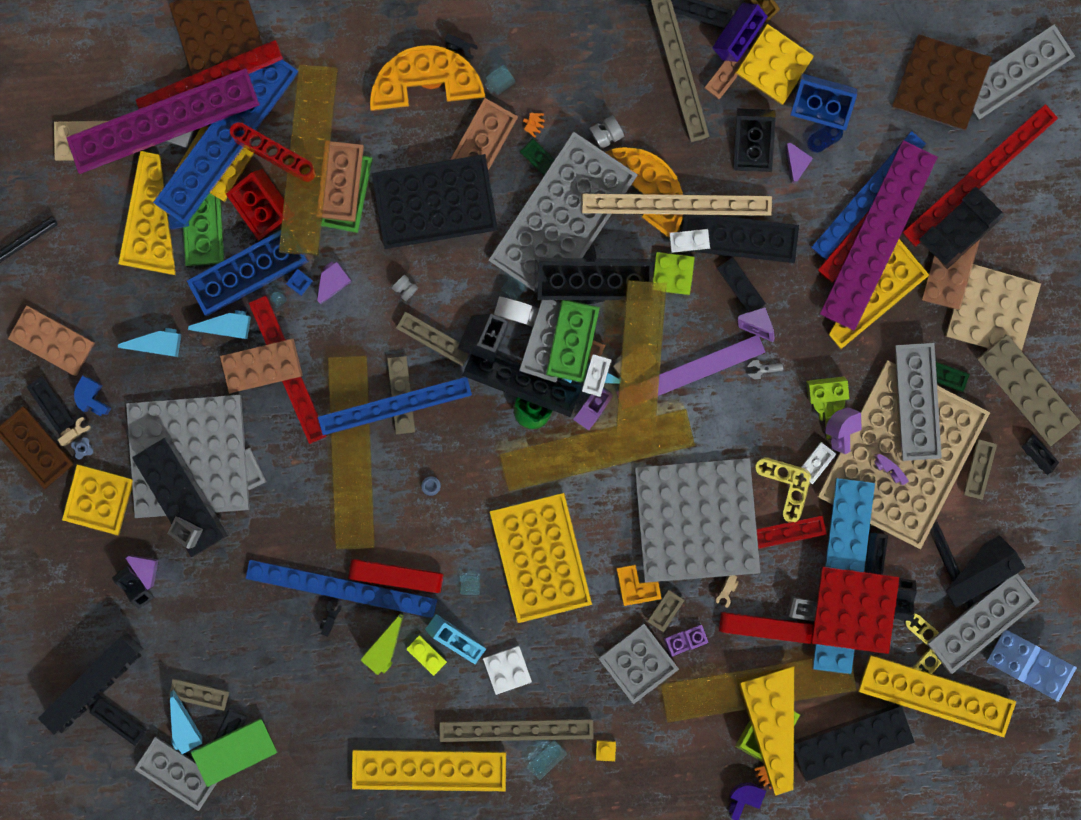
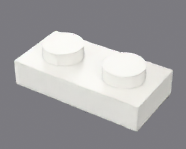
M708 229L669 233L671 253L710 249Z
M592 355L582 392L601 397L611 359Z
M822 442L819 443L801 466V468H805L810 472L811 484H814L836 455Z

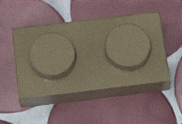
M668 589L647 622L664 632L685 600Z

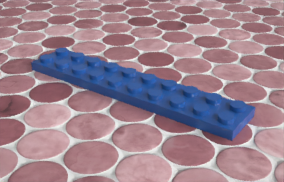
M280 60L250 73L249 76L260 105L212 123L153 203L186 226L244 148L233 140L230 134L231 126L234 123L240 122L256 131L298 75L299 71L284 60ZM238 131L236 133V136H242L244 134V131Z

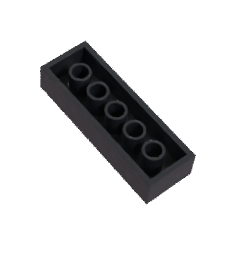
M535 258L534 297L537 300H652L654 262L650 259Z
M170 437L161 439L132 457L170 523L172 524L177 516L203 529L195 547L186 548L191 557L197 556L228 537L227 532Z
M128 633L122 635L38 719L53 735L58 732L62 734L74 723L72 719L76 720L87 711L86 705L90 706L101 697L99 693L108 690L115 683L113 679H118L128 670L126 667L128 664L131 666L142 656L140 652L143 648Z
M895 704L794 740V753L805 781H809L915 743L902 706Z

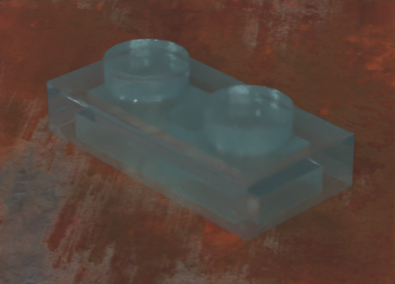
M553 740L526 767L541 780L567 755V752L556 740Z

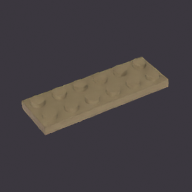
M1007 334L977 358L1050 447L1080 423L1079 419Z

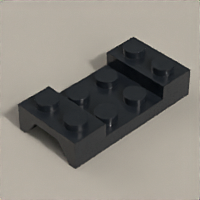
M975 187L962 199L960 205L936 227L930 228L919 241L922 246L926 247L948 269L1004 217V214L985 194Z

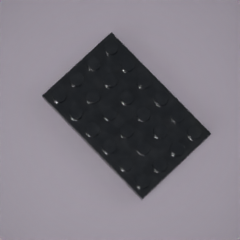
M486 154L372 173L384 249L498 231Z

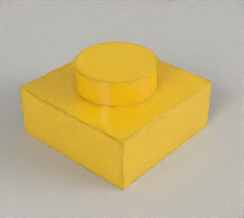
M597 740L596 760L615 761L616 741Z

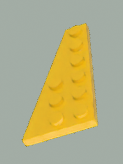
M140 151L118 264L176 275L168 214L153 203L164 188L161 156L158 154Z
M900 239L887 262L855 331L835 322L828 335L840 349L929 276L927 271Z
M790 667L739 683L774 796L793 790L794 667Z

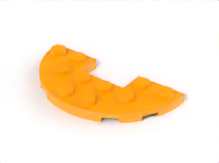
M431 45L417 46L398 53L397 56L382 67L372 87L370 110L409 107L407 87L445 83L447 102L484 98L485 92L479 75L462 56L444 47Z
M627 147L615 148L605 152L638 174L632 186L642 194L683 195L677 176L668 164L658 156L642 149ZM643 214L642 218L670 239L669 233L678 231L683 214Z

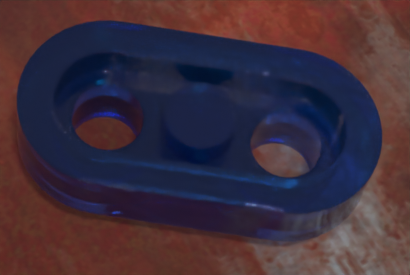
M825 126L808 138V149L814 153L822 152L842 138L843 130ZM832 129L837 131L836 136L831 135ZM815 139L821 141L820 146L814 144Z

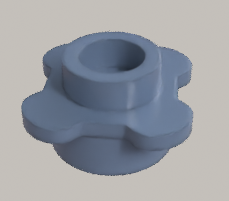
M86 437L82 438L81 441H74L71 444L77 459L93 454V449L89 443L90 440Z

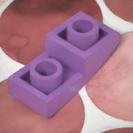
M881 454L874 455L876 458L874 463L879 471L883 470V472L887 473L891 470L892 473L890 475L893 481L900 485L909 482L905 474L895 463Z
M702 625L663 638L671 657L709 643Z

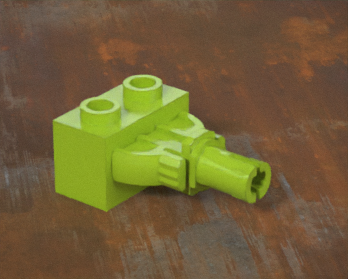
M844 376L806 381L808 400L818 412L819 420L823 421L824 416L825 428L831 416L836 411L843 409L846 400H849L848 380ZM826 434V438L831 439V436Z

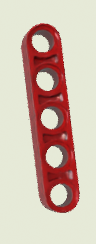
M238 122L231 126L230 134L233 140L240 146L302 181L309 182L315 178L316 171L312 163L243 123ZM240 130H243L244 134L240 137H237L236 133ZM261 140L258 146H252L253 141ZM271 149H277L275 155H268ZM288 158H293L294 161L292 164H285V161ZM303 168H310L309 173L301 174Z
M351 559L348 579L441 593L444 574Z
M721 612L718 631L811 644L814 624Z

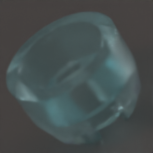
M277 291L271 295L270 300L273 306L278 308L287 301V298L283 293Z

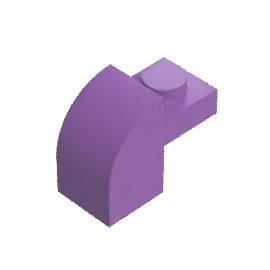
M847 407L835 412L831 416L825 433L832 438V449L843 454L851 452L850 434L862 430L861 412Z

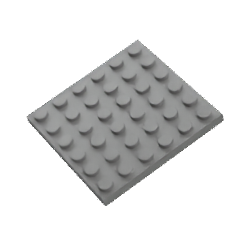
M241 395L126 403L135 518L166 516L132 459L133 456L165 437L171 438L214 512L250 510Z
M750 458L635 468L645 583L760 574Z

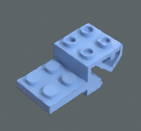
M1008 630L1002 633L987 661L990 665L1058 702L1077 667Z

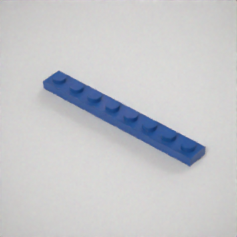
M912 131L904 139V141L921 149L926 144ZM900 145L812 245L811 248L824 260L830 256L870 209Z
M464 377L319 416L318 419L322 434L327 435L468 397L472 393L468 378Z

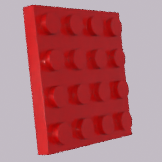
M822 566L811 643L889 654L899 577Z

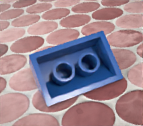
M801 73L790 116L846 130L857 98V88Z

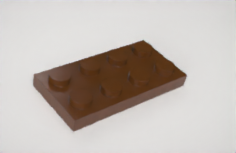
M25 406L21 407L0 426V439L43 489H47L74 465L73 461Z

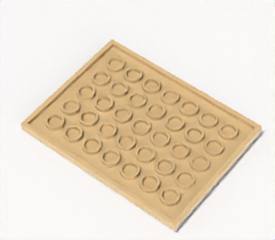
M887 360L861 410L862 430L850 434L851 452L847 454L839 453L817 497L833 505L836 478L875 483L870 524L921 549L990 412L937 386L942 458L902 461L896 364ZM881 454L895 463L905 474L909 482L900 485L893 481L890 475L892 473L891 470L887 473L883 472V470L879 471L874 463L876 460L874 455Z

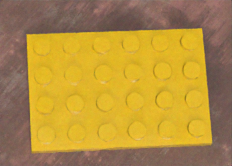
M564 493L490 511L518 623L592 605Z

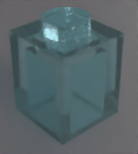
M505 64L485 77L487 81L485 86L491 94L494 92L496 96L516 83Z

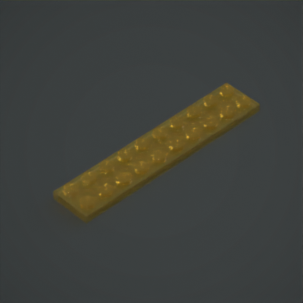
M299 65L290 150L310 161L316 171V175L313 180L305 182L287 173L279 246L280 253L319 256L338 68ZM289 158L288 165L293 163V158ZM303 168L301 174L309 173L310 168Z
M367 356L329 357L330 413L369 403ZM370 423L331 433L336 549L375 548Z
M682 409L502 453L500 457L508 490L513 491L693 447L695 443L687 410Z
M813 658L664 683L661 684L667 723L746 710L739 683L790 667H794V701L857 691L853 666L851 674L812 669Z

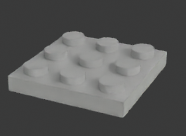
M644 623L598 658L633 704L679 670Z

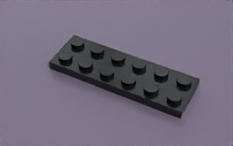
M684 214L682 232L708 229L710 249L687 252L795 263L799 225L716 215Z
M472 354L470 355L462 376L571 417L582 387L557 378L556 382L519 371L520 363L496 355L494 362Z

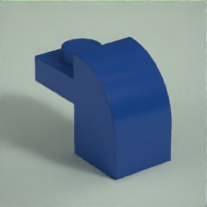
M82 376L75 388L74 399L76 405L83 412H88L91 407V411L99 416L102 414L108 415L112 408L95 399L103 385L87 376Z

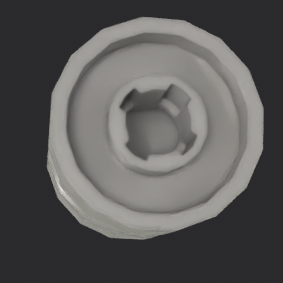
M613 115L604 119L603 124L597 123L589 128L600 150L609 146L610 141L616 142L624 137Z

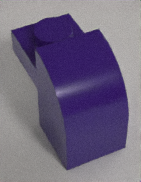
M747 782L735 786L729 794L730 798L735 800V802H731L728 809L730 818L739 820L745 804L760 809L766 793L765 788Z

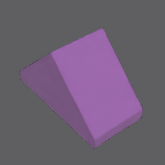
M787 143L785 149L791 182L796 183L813 158L792 143Z
M766 308L739 315V328L771 342L774 341V329Z
M135 555L125 558L146 589H151L155 582L158 560Z

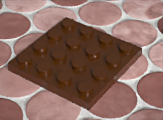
M178 0L169 3L192 75L263 45L249 0Z
M919 34L892 107L966 131L992 57Z

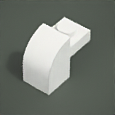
M499 296L494 315L533 327L539 308Z

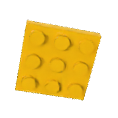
M766 24L735 73L783 105L799 81L801 73H804L814 56Z
M210 126L201 127L175 172ZM243 148L210 194L225 202L228 198L226 193L235 186L254 153Z
M78 464L62 520L119 535L133 479Z

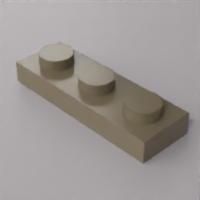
M977 439L963 495L983 500L997 444Z
M173 678L170 691L174 690L180 701L222 711L226 710L230 691Z

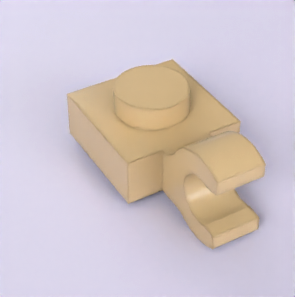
M84 417L76 421L74 429L68 428L60 434L62 437L58 441L61 446H66L83 432L90 430V425L85 428L81 427V422L85 420Z
M736 575L727 576L720 594L715 599V602L719 603L721 598H725L726 608L729 607L731 602L729 594L731 591H735L739 582L736 580Z

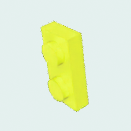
M421 635L406 649L433 676L447 663V660Z

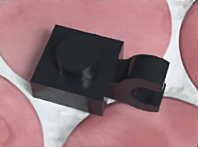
M448 33L444 40L448 44L447 48L456 52L458 49L462 50L469 59L474 58L473 55L468 53L469 49H478L477 45L467 43Z
M332 601L326 607L329 615L327 619L323 618L319 627L322 629L321 634L326 637L330 635L337 615L342 609V606L339 605L338 609L333 611L331 609Z

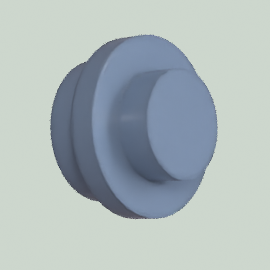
M432 476L425 478L421 485L422 491L429 496L436 495L441 488L440 481Z

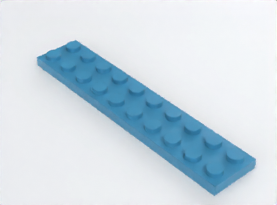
M836 478L825 567L864 572L875 483ZM815 644L812 669L851 674L854 649Z

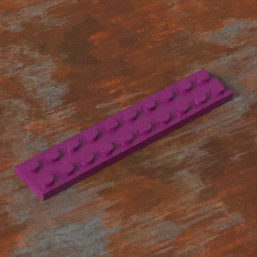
M245 68L66 138L77 171L81 174L260 104L249 73Z
M904 140L902 141L819 313L820 315L855 331L934 167L937 156Z

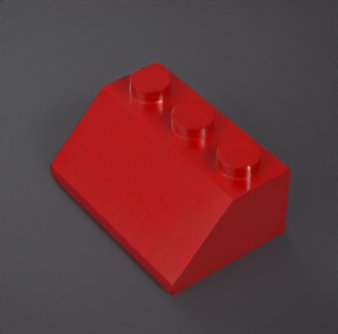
M263 169L251 172L226 193L258 241L275 232L295 217V214Z

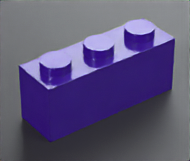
M742 3L712 49L722 60L738 62L768 16L758 4Z

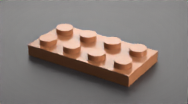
M484 98L450 160L486 154L489 171L518 116Z
M325 141L317 218L356 222L364 145Z
M980 240L948 269L934 256L922 301L956 310L961 309Z
M27 305L8 338L74 376L78 375L95 344L93 341Z
M294 339L220 356L229 393L303 376Z

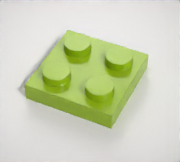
M656 252L653 291L690 295L695 257Z

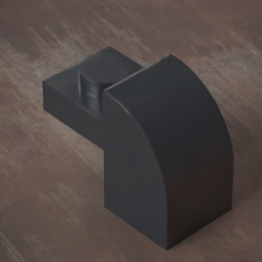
M128 566L112 577L114 583L124 590L129 601L138 609L154 598L151 590L146 589L134 570H131Z
M899 578L894 619L901 621L914 620V601L917 593L916 580Z

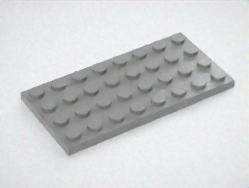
M573 132L488 261L534 291L535 258H583L612 215L606 213H581V194H626L638 174Z

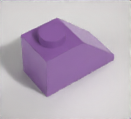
M330 262L323 268L324 272L321 273L317 298L320 304L352 282L338 262Z
M604 388L601 397L591 394L573 420L587 430H590L614 395Z

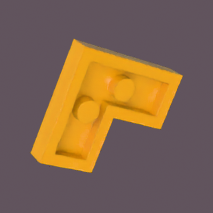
M635 564L617 568L624 606L662 599L659 582L639 583Z

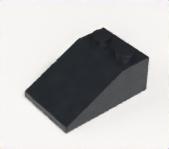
M737 108L734 170L772 172L776 122L775 110Z

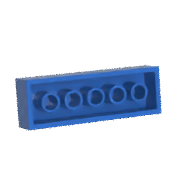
M288 226L187 280V283L204 315L209 316L308 263L309 260L293 230Z

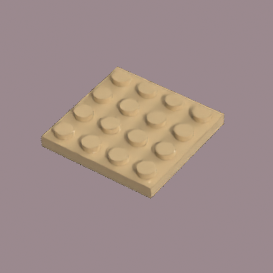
M973 264L961 309L952 310L945 337L989 349L1007 334L1022 351L1041 283Z

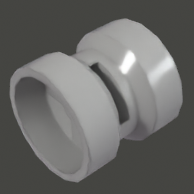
M403 275L393 285L392 289L395 292H399L401 298L407 301L418 290V287L415 284H411L409 278Z

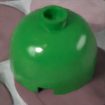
M517 397L513 413L516 421L521 426L527 429H538L548 422L552 415V410Z

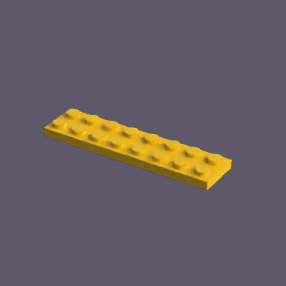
M871 654L869 655L858 691L1001 737H1005L1016 705V701Z
M353 750L352 789L506 791V752Z

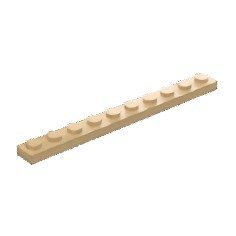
M581 194V213L771 215L772 196Z

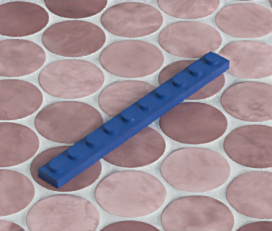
M249 560L246 579L430 618H434L437 604L436 598L255 560Z

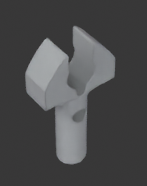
M753 360L747 365V367L755 366L760 369L755 374H747L752 379H761L763 373L783 371L782 363L762 365L759 363V360Z

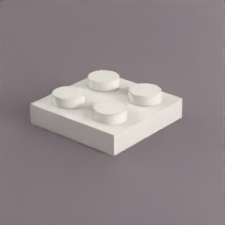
M520 646L483 658L496 695L532 682Z

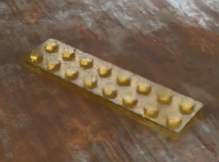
M627 280L616 435L655 437L667 283Z

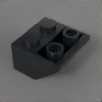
M493 314L472 315L458 349L494 362L507 332L509 320Z

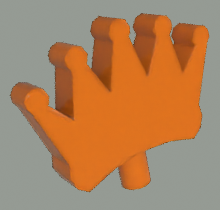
M530 113L529 120L525 118L523 122L527 123L524 130L534 138H536V135L533 132L540 134L541 131L537 128H544L543 125L538 123L545 122L544 119L539 118L544 116V113Z
M765 766L754 768L755 771L760 770L756 777L762 776L758 782L760 783L765 780L763 786L769 784Z

